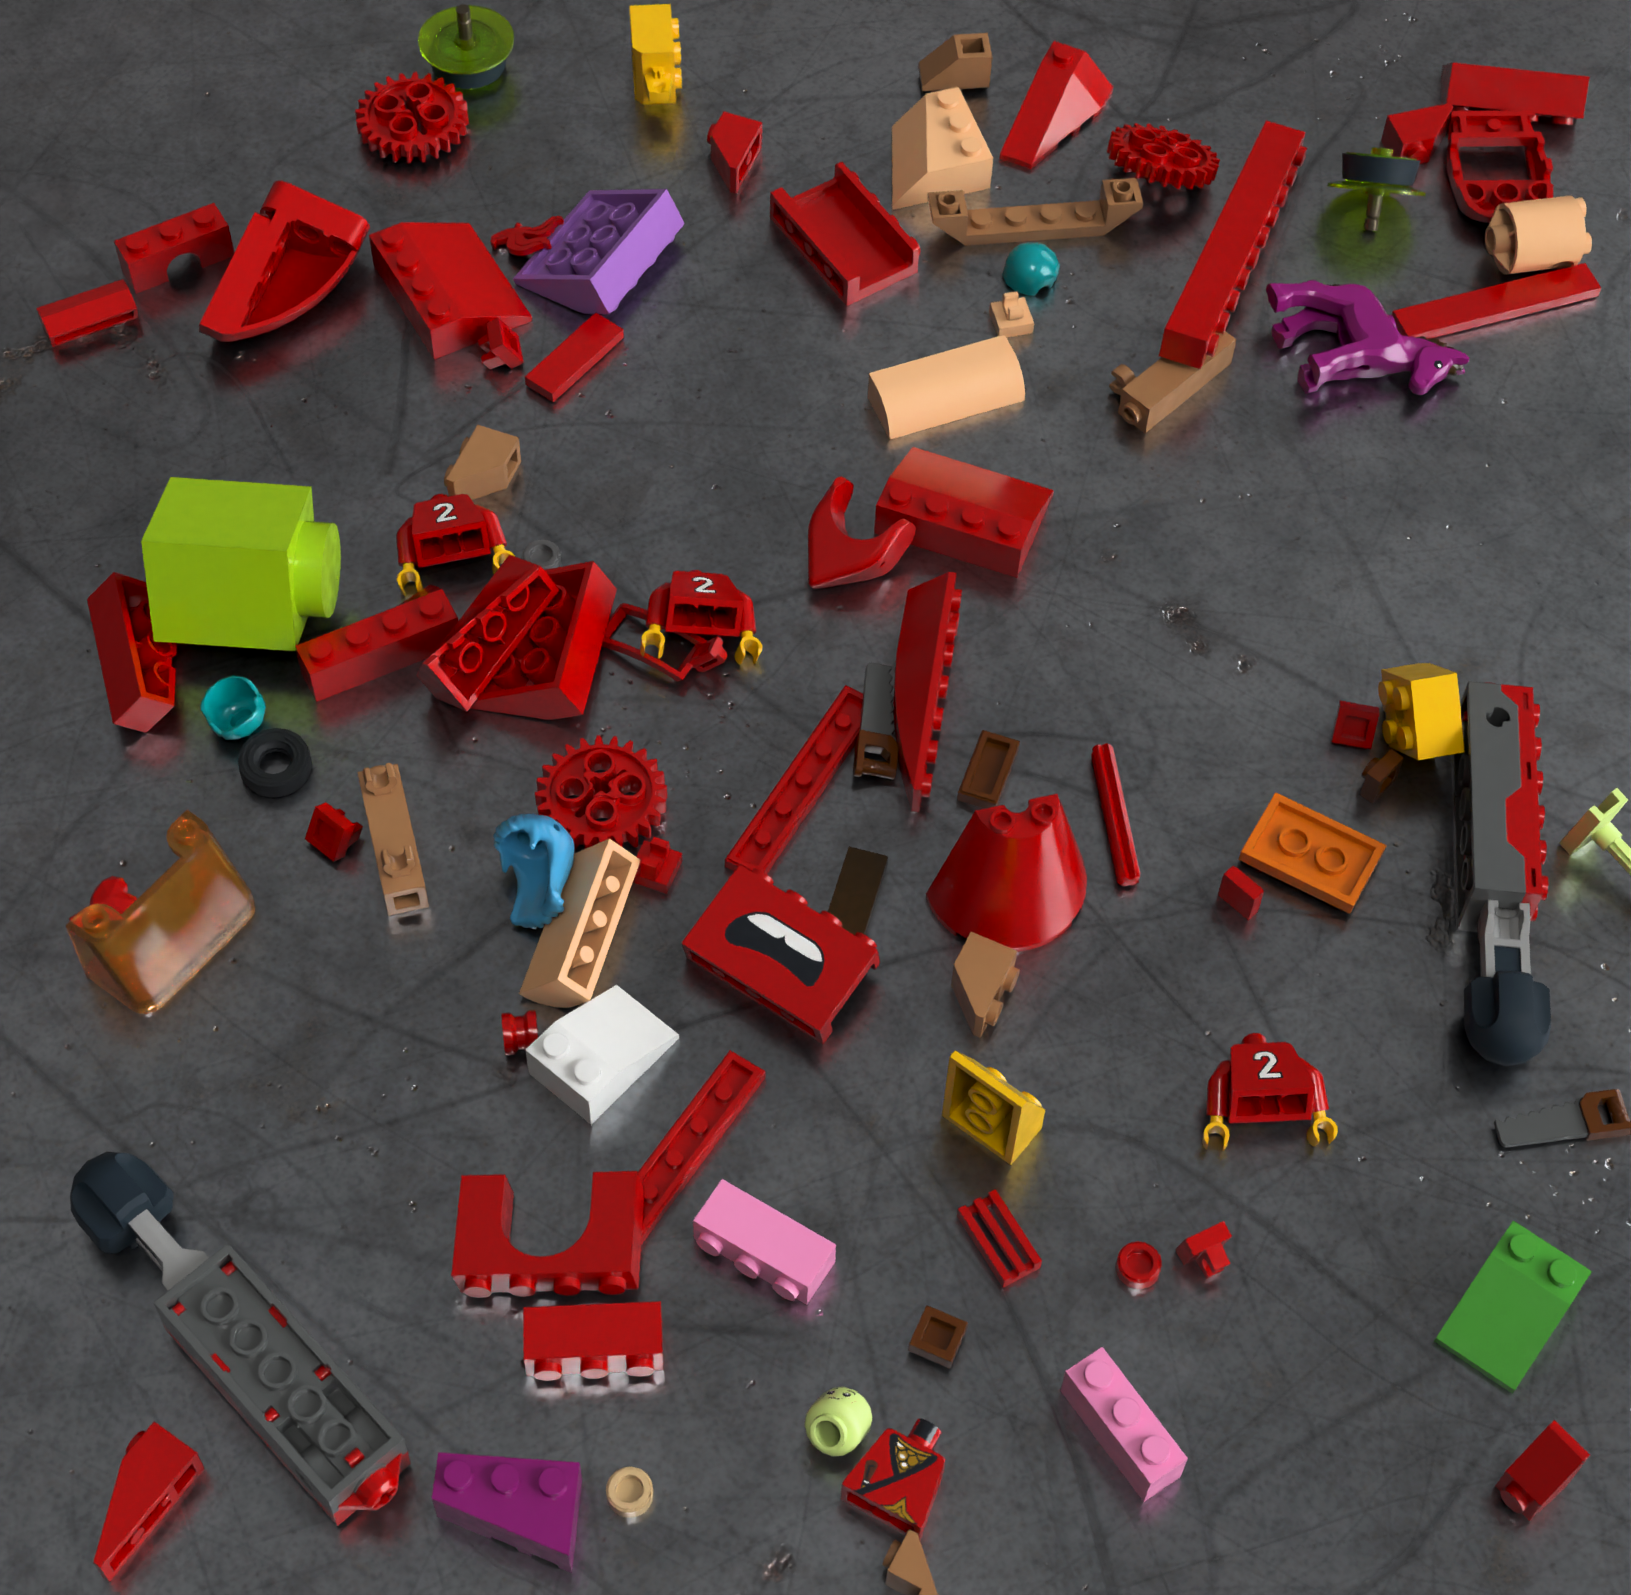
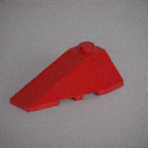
M1053 41L1041 61L1000 152L999 159L1032 169L1055 151L1061 140L1069 134L1072 136L1080 130L1082 123L1089 118L1094 119L1101 113L1113 92V86L1086 51Z

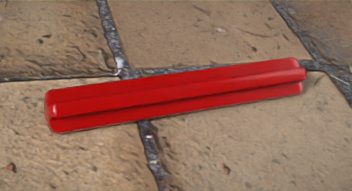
M1108 743L1103 745L1097 744L1092 748L1091 757L1117 882L1123 887L1128 885L1134 886L1139 883L1140 870L1114 749Z

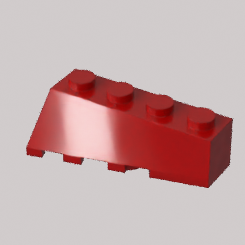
M1452 62L1442 66L1441 105L1451 103L1453 111H1471V109H1481L1484 111L1533 110L1535 116L1532 122H1538L1539 116L1552 117V124L1572 125L1573 119H1583L1590 77Z
M509 555L436 651L422 663L416 676L436 699L468 711L558 593V587L542 566Z
M113 572L87 598L112 722L115 725L147 733L174 707L176 669L172 667V658L177 653V643L154 642L146 582Z
M430 584L394 608L296 645L295 648L301 673L315 701H321L429 658L456 625L458 616L443 589Z

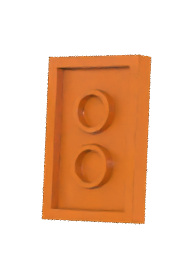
M1275 792L1241 850L1239 860L1351 914L1382 858L1387 845Z

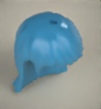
M538 814L511 816L496 827L493 835L494 847L499 851L502 871L506 873L509 866L512 865L517 878V895L510 920L515 926L521 925L524 928L536 930L537 927L543 928L544 924H550L552 917H557L558 913L564 911V900L561 898V892L573 866L574 840L559 822L549 816Z

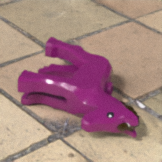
M1315 280L1293 284H1267L1268 302L1275 313L1284 312L1290 307L1306 306L1297 314L1282 318L1280 323L1273 324L1272 337L1279 350L1292 346L1293 341L1297 337L1310 330H1324L1338 335L1340 347L1311 354L1307 359L1308 364L1300 365L1297 379L1305 394L1317 391L1323 383L1328 381L1352 378H1377L1387 374L1411 371V380L1408 387L1414 394L1424 395L1433 385L1442 381L1446 376L1463 375L1465 373L1463 365L1469 362V357L1465 353L1454 349V347H1447L1446 343L1439 342L1435 338L1427 340L1424 336L1415 338L1401 335L1396 329V322L1393 316L1387 315L1381 302L1365 286L1358 284L1324 285Z

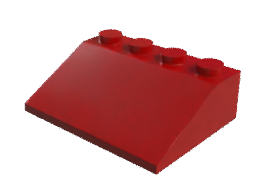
M401 222L369 234L374 267L434 360L478 343V340L487 334L486 323L497 317L511 329L532 321V315L470 223Z
M912 447L888 478L878 499L874 533L881 535L891 525L904 518L916 527L915 536L910 545L1018 578L1052 499L1054 490Z
M594 561L545 570L558 587V593L470 709L546 720L584 714L617 588Z

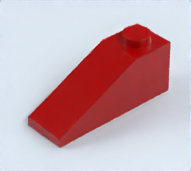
M155 1421L146 1431H140L132 1438L126 1448V1455L121 1461L93 1561L102 1577L109 1582L204 1470L198 1453Z

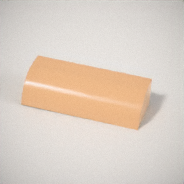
M1004 334L869 373L868 399L889 440L1025 401V385L1016 354Z
M611 839L574 853L573 866L561 892V898L564 900V911L558 913L557 917H552L550 924L544 925L519 992L521 996L542 1005L558 1008L574 1007L591 1000L641 860Z

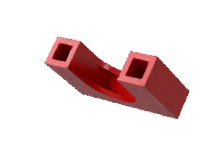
M593 1172L590 1217L584 1233L571 1247L550 1256L528 1255L511 1245L510 1234L514 1192L505 1174L461 1175L451 1273L460 1292L471 1297L483 1298L490 1296L492 1292H509L515 1296L528 1297L538 1291H554L560 1295L573 1296L583 1290H599L604 1294L617 1295L624 1293L625 1290L638 1289L645 1191L638 1172Z

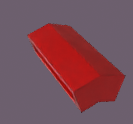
M123 279L36 308L42 327L52 347L139 318L135 301Z

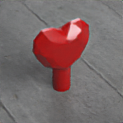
M111 876L102 880L91 895L90 906L68 919L74 930L79 932L97 920L108 923L131 920L139 913L141 903L136 896L128 893V885L122 877Z

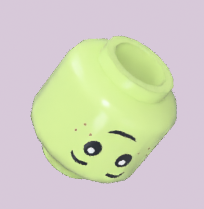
M846 1387L832 1388L823 1393L808 1410L804 1424L806 1435L812 1445L821 1453L832 1457L844 1456L854 1451L870 1431L872 1413L865 1398L855 1390Z

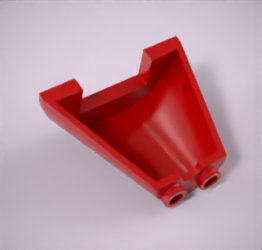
M1058 794L1029 799L1028 808L1020 813L1011 812L1005 805L975 810L926 892V900L934 916L954 936L960 934L968 938L970 932H973L1017 950V952L1048 944L1062 935L1071 926L1073 919L1079 910L1082 909L1087 889V874L1082 855Z

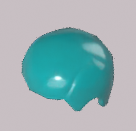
M1026 242L1017 245L1009 253L1002 275L1006 284L1013 290L1018 291V293L1034 296L1042 287L1047 286L1051 288L1060 271V264L1056 254L1046 245L1038 242Z
M232 675L218 680L206 691L200 708L209 727L217 736L225 740H238L251 735L263 723L266 705L261 693L251 680Z

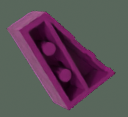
M438 1452L432 1492V1502L437 1517L491 1539L493 1537L516 1547L518 1551L529 1556H532V1554L557 1564L558 1568L572 1573L582 1490L580 1462Z

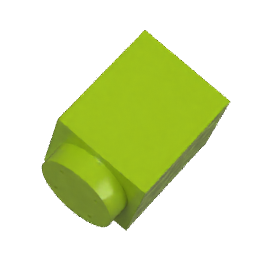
M170 477L141 540L154 642L296 651L295 646L299 644L308 617L330 618L337 602L340 583L341 547L339 531L335 523L314 522L312 487Z

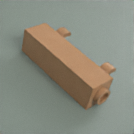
M1226 331L1224 335L1218 333L1217 335L1220 336L1216 352L1213 357H1206L1201 369L1161 357L1138 377H1135L1133 371L1128 366L1120 364L1111 373L1117 379L1109 385L1113 392L1121 395L1118 414L1127 423L1147 433L1231 364L1236 339Z
M386 763L385 765H378L372 768H364L363 771L357 773L388 916L427 908L429 903L398 764Z

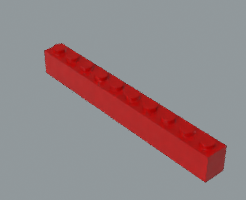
M1265 121L1165 326L1159 352L1160 357L1201 369L1206 357L1214 356L1220 336L1217 334L1224 335L1230 319V313L1227 312L1234 313L1241 293L1238 290H1245L1251 272L1249 269L1254 270L1260 254L1259 248L1264 249L1270 232L1269 227H1274L1280 207L1283 208L1289 187H1293L1298 168H1301L1304 163L1308 147L1302 145L1306 132Z

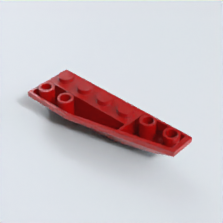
M947 572L908 589L897 647L893 699L894 732L899 746L898 760L901 777L911 811L914 812L920 811L922 797L930 798L933 774L926 773L927 763L935 764L938 741L932 740L933 731L941 732L944 708L937 707L938 698L946 699L949 676L942 674L944 667L952 666L955 636H957L962 589H955L957 574L955 572Z

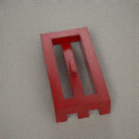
M996 1189L989 1192L986 1198L982 1199L979 1197L973 1200L972 1205L968 1207L964 1205L958 1208V1219L1002 1288L1041 1268V1258ZM989 1208L993 1209L1027 1263L1024 1264L989 1211ZM979 1214L994 1240L1014 1268L1012 1271L1008 1272L977 1224L974 1216Z

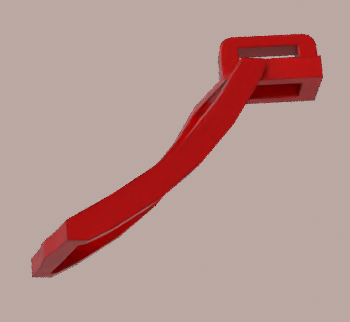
M626 603L620 604L609 618L602 647L642 661L676 681L683 680L691 668H695L699 672H705L724 663L727 658V652L722 647L724 642L719 636L707 641L697 634L678 632L674 633L694 643L695 646L677 670L647 653H644L643 657L639 649L610 639V636L626 615L646 620V609Z

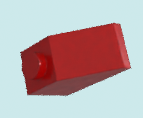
M1447 103L1387 115L1381 142L1390 158L1420 161L1419 165L1428 163L1447 132L1451 111H1453L1452 104Z
M723 111L718 122L711 124L707 135V143L711 144V160L729 191L737 194L762 148V122Z
M1554 1420L1504 1472L1495 1487L1500 1491L1503 1501L1511 1510L1516 1513H1522L1530 1521L1567 1487L1590 1454Z

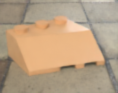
M959 87L925 94L892 126V210L928 202L929 192L963 190L964 194L990 189L993 156Z

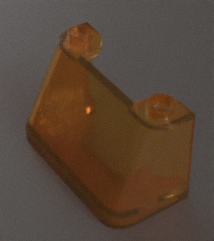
M186 810L172 823L166 836L169 848L180 858L129 908L120 914L105 904L90 905L81 910L66 925L85 975L129 1009L139 1014L156 1012L163 1007L251 919L255 912L256 906L251 890L209 827L189 810Z

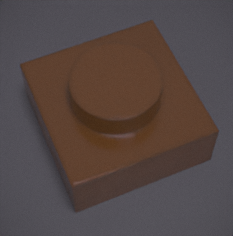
M1390 749L1380 760L1376 757L1373 758L1362 772L1361 777L1365 780L1360 795L1373 804L1397 779L1404 757Z
M926 1305L910 1340L908 1351L950 1369L967 1331L968 1322Z

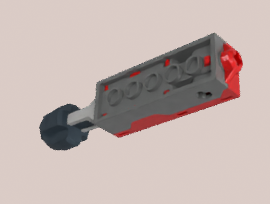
M1468 681L1460 702L1465 752L1452 754L1457 930L1478 932L1481 977L1475 978L1464 989L1465 1030L1471 1046L1485 1060L1503 1066L1524 1064L1539 1054L1548 1043L1551 1028L1550 989L1543 983L1533 981L1529 944L1530 921H1536L1538 904L1540 900L1545 901L1548 894V877L1542 875V865L1546 859L1547 844L1545 840H1540V830H1542L1545 820L1544 805H1539L1538 795L1541 794L1543 788V772L1537 771V761H1539L1541 755L1542 740L1541 737H1535V728H1537L1540 719V705L1534 703L1533 687Z
M105 1152L88 1160L73 1179L70 1192L71 1212L78 1225L98 1248L106 1254L118 1253L127 1246L130 1249L140 1246L162 1270V1284L167 1292L153 1303L165 1330L337 1526L356 1510L374 1511L386 1505L398 1491L399 1474L411 1464L406 1443L401 1434L229 1244H226L210 1258L203 1251L183 1249L160 1224V1221L172 1210L173 1191L148 1164L134 1155L118 1152Z

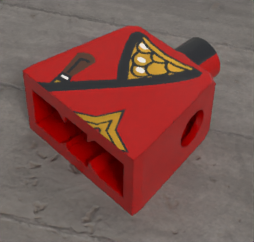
M921 1418L916 1420L908 1436L892 1428H887L844 1479L840 1500L905 1536L910 1529L918 1533L919 1539H921L945 1467L946 1459L932 1450L941 1435L940 1429L933 1423Z

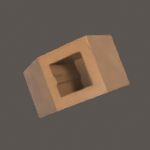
M988 33L953 35L918 62L922 91H939L959 87V89L989 87L992 52Z
M477 425L471 437L464 439L460 448V456L455 465L451 464L445 473L444 485L447 487L448 496L467 494L471 500L506 489L521 463L519 437Z
M970 932L954 963L951 986L972 1034L981 1038L987 1024L992 1026L996 1024L1003 1008V1002L999 1000L1004 990L1007 992L1013 990L1020 969L1015 967L1017 950Z

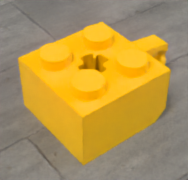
M670 4L630 5L631 53L635 100L643 105L676 103L675 89H682L681 68H675V65H680L681 45L680 42L673 41V39H679L678 18L671 17Z
M1416 663L1381 669L1382 681L1379 682L1378 692L1383 711L1386 713V720L1382 724V732L1389 747L1418 761L1464 753L1457 673L1431 663Z

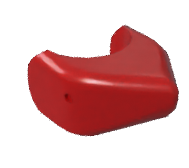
M842 476L836 478L816 506L809 523V586L812 589H823L867 581L885 575L898 563L915 536V525L903 518L891 525L883 534L874 538L861 540L849 537L845 529L844 513L852 497L854 486L852 482Z

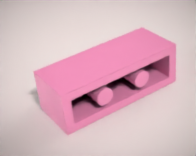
M723 1179L693 1220L694 1239L702 1250L712 1256L721 1254L734 1262L735 1267L741 1273L754 1279L757 1276L772 1284L776 1293L790 1301L798 1299L807 1305L835 1263L836 1244Z
M1103 1347L1065 1371L1060 1390L1143 1502L1181 1477L1188 1458Z

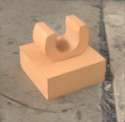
M1018 291L1004 293L1002 301L990 303L989 314L997 336L1005 334L1007 338L1033 333V318L1025 297L1018 298Z

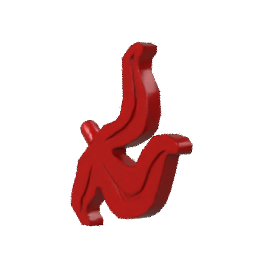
M552 216L537 227H522L521 223L517 222L514 228L505 229L491 236V246L496 249L498 245L506 244L508 252L516 256L529 255L543 248L550 250L552 246L547 237L554 233L557 226L564 224L563 217Z

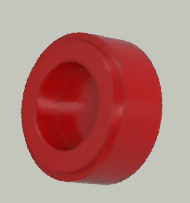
M1131 1242L1125 1245L1118 1254L1115 1267L1116 1273L1121 1282L1133 1289H1145L1157 1281L1162 1267V1260L1158 1251L1150 1244Z

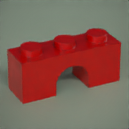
M215 203L114 240L121 270L135 294L169 282L167 268L170 262L179 255L192 253L201 267L205 268L233 257L235 253L229 225Z

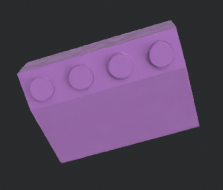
M667 189L589 190L564 219V224L559 225L554 233L548 237L551 242V249L543 248L535 252L515 275L513 280L518 286L580 313L594 314L596 312L601 315H607L617 309L622 298L637 285L638 279L648 267L656 262L657 256L675 239V235L685 223Z

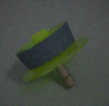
M462 4L444 9L431 16L419 32L418 44L422 56L432 65V70L438 79L443 77L446 85L453 83L455 88L475 89L486 86L501 76L506 66V58L513 49L514 32L508 20L498 12L486 7Z
M1372 147L1371 154L1342 153V179H1345V181L1328 182L1327 186L1362 190L1363 194H1369L1364 230L1378 231V218L1380 217L1383 196H1390V193L1426 196V192L1409 187L1414 184L1420 161H1416L1417 159L1394 157L1392 156L1393 149Z

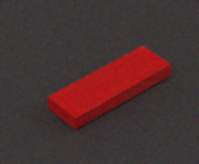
M595 312L525 376V385L551 402H555L624 338V329Z

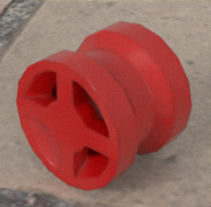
M536 1010L526 1011L522 1016L501 1013L505 1056L515 1055L518 1050H526L539 1037Z

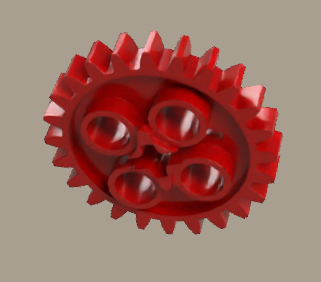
M414 72L409 79H406L405 75L400 73L399 80L397 81L388 76L386 77V85L375 82V92L365 90V99L358 100L359 109L355 110L358 134H361L362 143H368L371 152L379 149L381 158L392 154L393 162H397L401 156H404L407 163L410 164L413 157L418 156L423 163L426 161V155L428 154L438 159V150L441 149L449 153L451 152L450 143L460 144V136L466 135V126L469 125L467 102L463 100L462 92H455V84L453 83L445 86L443 77L432 81L430 73L423 79L418 78L417 72Z
M1134 123L1133 127L1124 124L1123 128L1116 127L1115 131L1111 132L1106 153H1109V159L1115 160V166L1124 167L1123 171L1125 173L1134 172L1137 179H1146L1148 183L1157 181L1163 187H1166L1167 184H1172L1176 189H1180L1181 185L1188 189H1193L1194 185L1199 188H1203L1204 184L1211 185V182L1215 180L1220 159L1216 158L1217 153L1210 151V146L1201 145L1202 140L1190 139V134L1180 133L1177 129L1168 131L1162 125L1159 129L1154 128L1149 123H1147L1146 127L1138 123Z
M597 735L595 744L589 746L584 738H580L579 749L575 750L571 745L566 744L565 757L553 753V766L545 764L542 766L543 777L537 778V792H535L538 815H546L559 822L573 838L575 849L580 844L584 845V849L607 839H611L621 847H623L624 842L628 841L636 848L639 846L638 834L650 838L651 825H661L660 813H666L667 799L664 771H658L656 758L647 760V749L643 748L634 753L633 741L631 740L623 747L618 746L617 736H613L608 745L603 744L601 736ZM597 770H606L602 773L595 772ZM628 792H635V793H636V794H634V795H625V793H628ZM571 795L579 796V797L573 798V799H571V798H566V797L571 796ZM599 818H608V819H609V820L603 821V822H602V821H596V820L599 819Z

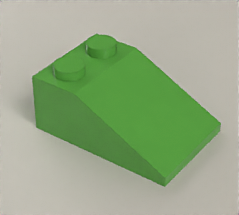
M1513 1220L1434 1342L1513 1394L1592 1271Z

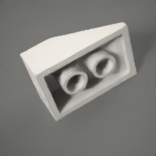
M615 985L556 1020L526 1049L528 1071L531 1076L592 1125L679 1039V1034L618 985Z

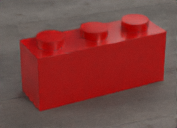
M661 1301L523 1307V1360L526 1376H534L536 1379L543 1381H552L568 1374H580L584 1378L597 1379L605 1377L608 1373L626 1372L631 1376L642 1377L651 1375L656 1370H664Z

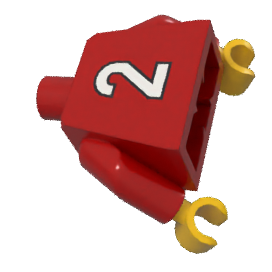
M437 494L430 500L417 502L413 507V517H409L396 534L398 565L403 567V570L397 575V582L403 596H405L404 586L408 582L416 583L417 592L423 589L420 575L414 569V566L417 564L418 568L488 555L491 554L490 551H494L492 571L495 574L500 564H503L509 555L515 556L511 551L504 548L507 546V542L497 515L489 509L475 505L467 494L454 496Z
M699 570L674 571L671 583L665 582L651 593L645 624L649 630L645 631L641 637L640 653L643 657L645 647L648 645L657 646L659 648L658 659L662 657L665 637L660 631L665 628V632L735 637L740 635L742 640L735 652L736 662L742 664L745 658V651L753 656V664L756 663L762 651V643L753 637V634L756 633L753 602L747 594L735 587L727 575L703 573Z
M1251 1033L1245 1036L1241 1044H1234L1230 1047L1229 1060L1221 1061L1209 1078L1207 1084L1206 1116H1210V1124L1204 1129L1202 1137L1203 1147L1207 1150L1208 1135L1217 1133L1223 1138L1222 1151L1225 1150L1230 1133L1227 1126L1223 1124V1117H1228L1229 1123L1311 1120L1312 1114L1314 1123L1306 1133L1309 1144L1315 1147L1319 1143L1320 1138L1317 1128L1326 1132L1327 1141L1330 1144L1338 1133V1127L1332 1119L1326 1117L1325 1110H1329L1321 1072L1305 1059L1300 1058L1290 1043H1267L1264 1035L1260 1033Z

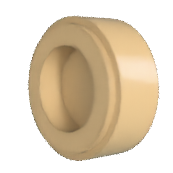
M624 1467L614 1472L606 1486L607 1502L610 1508L617 1515L626 1518L637 1517L646 1512L653 1501V1485L648 1474L636 1467Z

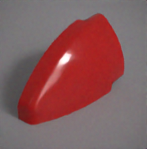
M275 181L260 209V213L255 212L199 324V332L220 342H233L270 332L297 319L322 301L346 275L367 236L370 224L362 216L285 181Z

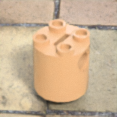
M1570 195L1498 204L1485 232L1486 250L1493 256L1498 270L1505 275L1577 266L1582 260L1583 254H1589L1592 249L1591 236L1585 229L1586 203L1582 197L1574 198Z

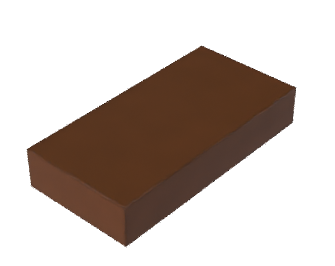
M982 730L959 788L957 800L984 809L998 806L1018 753L1020 741Z

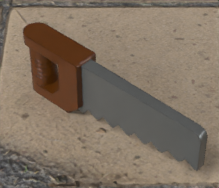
M868 663L865 669L860 730L855 743L853 776L861 777L862 774L892 780L896 776L899 746L896 742V737L892 735L895 727L892 725L895 718L891 714L894 710V706L891 705L894 697L890 694L893 690V686L890 684L893 676L890 674L892 666ZM865 752L880 754L887 762L864 758Z
M1619 1089L1589 1092L1584 1097L1576 1099L1574 1104L1565 1102L1563 1107L1553 1105L1551 1110L1541 1108L1539 1113L1530 1111L1528 1116L1520 1113L1516 1119L1508 1116L1504 1122L1497 1119L1494 1121L1499 1142L1503 1147L1585 1138L1586 1141L1631 1135V1121ZM1607 1105L1613 1124L1603 1125L1597 1106Z

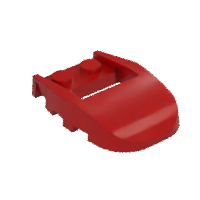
M1533 110L1451 111L1448 125L1446 170L1459 209L1467 217L1490 223L1493 212L1498 204L1553 198L1554 185L1551 184L1552 159L1546 157L1543 148L1545 140L1541 131L1534 132L1531 125L1535 116ZM1524 146L1529 180H1463L1458 153L1459 148Z

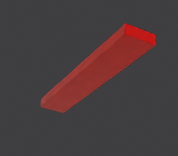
M1582 263L1577 266H1570L1393 310L1392 316L1396 322V329L1401 335L1415 338L1424 336L1426 339H1431L1598 297L1601 286L1587 264Z
M847 685L843 687L725 858L726 868L735 871L740 864L750 871L757 868L768 874L855 746L856 737L860 730L863 693Z
M729 1050L638 1171L645 1189L641 1245L766 1078V1071Z

